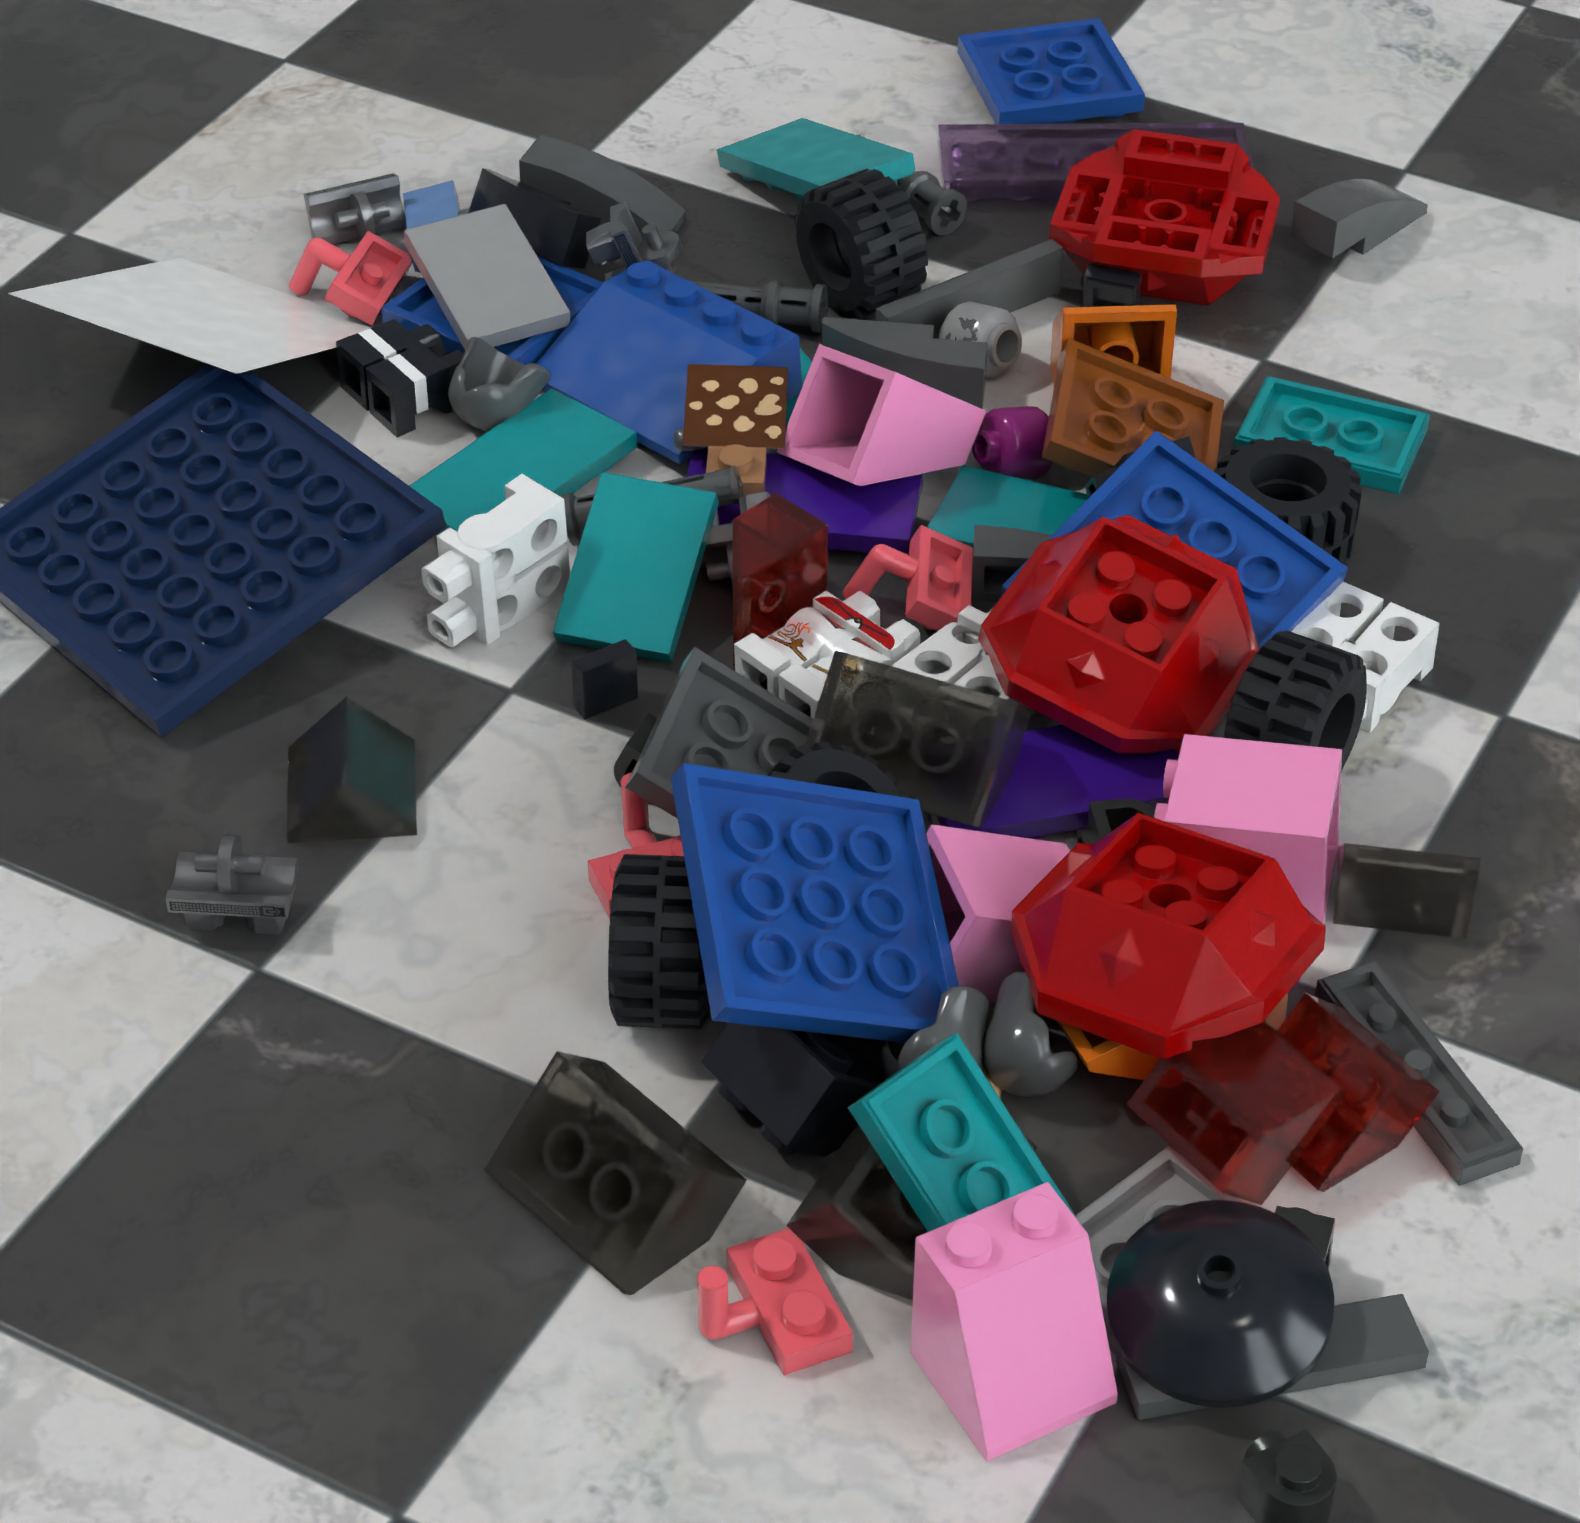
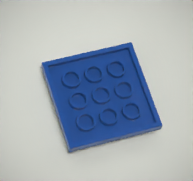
M1155 431L1048 539L1051 540L1078 531L1102 517L1115 519L1124 515H1129L1168 535L1177 534L1180 541L1237 569L1259 650L1275 633L1279 631L1285 632L1286 630L1291 632L1345 580L1348 569L1347 566L1158 431ZM1026 562L1002 585L1001 597Z
M683 763L672 775L671 783L712 1021L906 1043L914 1033L934 1024L941 995L947 989L959 986L919 800Z

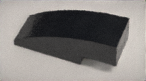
M482 168L468 213L506 204L536 255L562 266L585 269L590 255L586 246V232L598 227L602 218L570 205V202L490 169Z

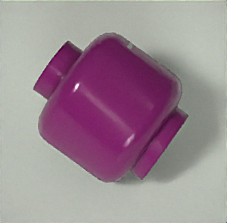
M1035 406L995 408L986 413L972 446L973 456L980 464L982 470L1025 480H1036L1047 474L1054 463L1042 458L1049 419L1048 415Z

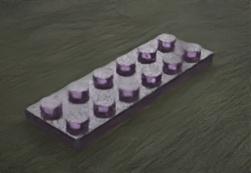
M1244 123L938 125V151L942 188L945 190L955 189L964 195L967 201H974L979 198H1008L1015 201H1024L1030 198H1060L1072 166L1095 152L1114 147L1116 139L1133 129L1237 143L1250 158V166L1254 167Z

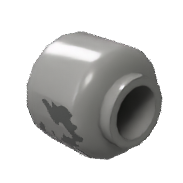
M971 301L958 304L950 311L939 332V339L988 343L986 378L989 379L1002 375L1018 359L1022 348V336L1016 319L1008 310Z

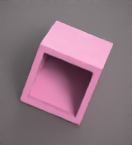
M819 344L785 429V447L778 449L777 453L858 486L938 471L966 464L986 410L897 372Z
M1184 734L1178 760L1168 759L1166 762L1163 797L1169 799L1168 804L1157 803L1154 818L1276 858L1303 906L1325 925L1339 847L1342 749Z
M931 824L926 835L959 986H969L978 989L985 994L989 1003L996 1002L1000 985L1005 977L1015 971L1025 972L1011 934L1012 910L1070 850L1065 843Z
M1049 1182L917 1236L915 1239L910 1353L986 1462L1117 1403L1118 1392L1089 1235Z

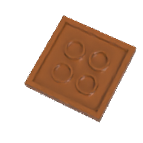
M1069 338L1059 357L1042 458L1055 462L1066 470L1077 471L1092 477L1113 468L1124 454L1135 452L1155 431H1158L1170 441L1189 436L1196 459L1214 471L1217 466L1224 400Z

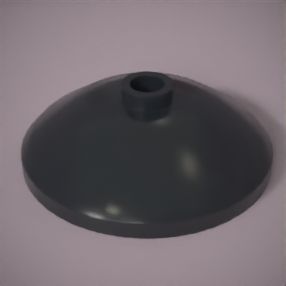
M1207 1200L1188 1203L1163 1212L1144 1224L1128 1239L1120 1250L1110 1272L1107 1286V1313L1111 1334L1121 1355L1129 1366L1152 1387L1168 1396L1194 1405L1218 1408L1240 1407L1262 1402L1283 1393L1299 1382L1314 1367L1321 1357L1332 1331L1334 1291L1330 1273L1323 1257L1311 1240L1291 1222L1272 1211L1256 1205L1231 1200ZM1214 1271H1225L1230 1273L1232 1277L1224 1282H1216L1208 1278L1207 1275Z

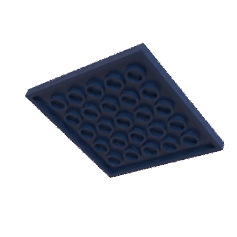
M207 364L0 508V602L158 735L163 737L447 527L442 509L255 373L249 370L235 374Z

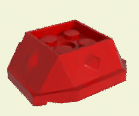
M1133 129L1116 139L1114 147L1095 152L1070 168L1050 223L1049 240L1053 239L1063 247V250L1083 276L1089 264L1142 274L1141 296L1209 306L1247 275L1262 274L1279 214L1280 196L1266 178L1250 166V158L1237 143Z
M1129 515L1115 519L1102 517L1078 531L1041 542L981 624L978 638L985 654L990 657L996 677L1006 696L1116 753H1154L1172 749L1176 753H1180L1184 734L1211 736L1230 708L1235 691L1245 670L1259 651L1237 569L1180 541L1177 534L1168 535Z
M1141 813L1131 817L1095 844L1077 843L1012 910L1011 934L1020 962L1030 981V992L1038 1014L1163 1060L1191 1050L1193 1041L1225 1037L1262 1023L1324 950L1326 926L1303 906L1276 858Z

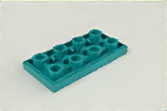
M800 118L716 149L720 167L740 174L745 181L757 180L765 183L770 190H785L793 193L798 200L804 198V194L812 189L864 169H869L870 171L873 169L879 170L885 177L889 176L896 184L898 179L913 174L912 172L916 171L913 153L805 118Z
M551 388L532 401L518 414L507 418L409 486L442 509L447 527L437 533V535L448 528L458 532L459 526L466 519L474 515L488 513L505 501V485L520 474L527 476L560 497L563 494H574L581 487L600 475L601 472L610 469L615 463L637 448V432Z

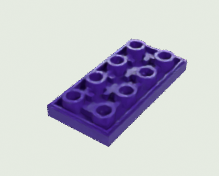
M708 449L693 450L686 477L706 474ZM767 453L765 492L770 494L777 515L783 516L789 545L811 547L819 552L843 550L869 553L874 546L884 544L909 555V543L913 537L923 486V474L858 486L784 455ZM739 504L717 507L720 525L742 522Z
M1064 725L918 749L916 750L915 767L940 826L1037 839L1048 834L1087 828L1089 802L1129 798L1143 801L1156 809L1157 803L1168 804L1169 799L1163 797L1166 762L1168 759L1178 760L1180 753H1176L1174 749L1154 753H1116Z

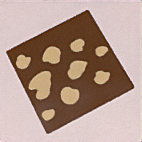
M689 364L683 445L728 446L739 444L746 447L783 449L785 447L788 368Z

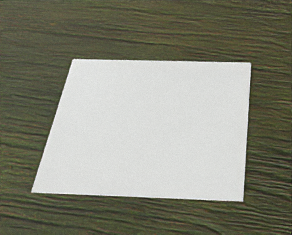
M181 257L8 293L235 374L336 348V341L379 325L374 323L371 326L359 318L351 317L332 308Z

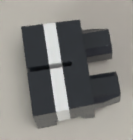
M393 319L336 341L340 387L367 411L370 410V414L397 438L416 429L415 415L434 406L442 413L453 412L448 390L455 368L460 364L464 354L456 350L444 355L443 342L439 333L429 324L408 331Z

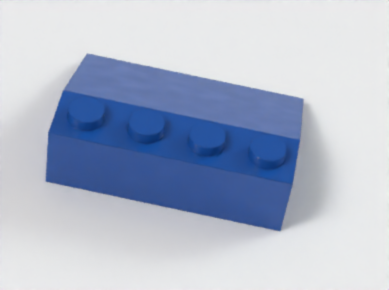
M646 259L630 265L627 270L606 280L536 363L545 367L552 375L551 380L542 389L543 391L547 392L552 388L637 432V442L678 464L690 459L693 454V450L678 451L673 442L674 432L679 428H684L689 364L787 367V401L800 394L802 389L799 335Z

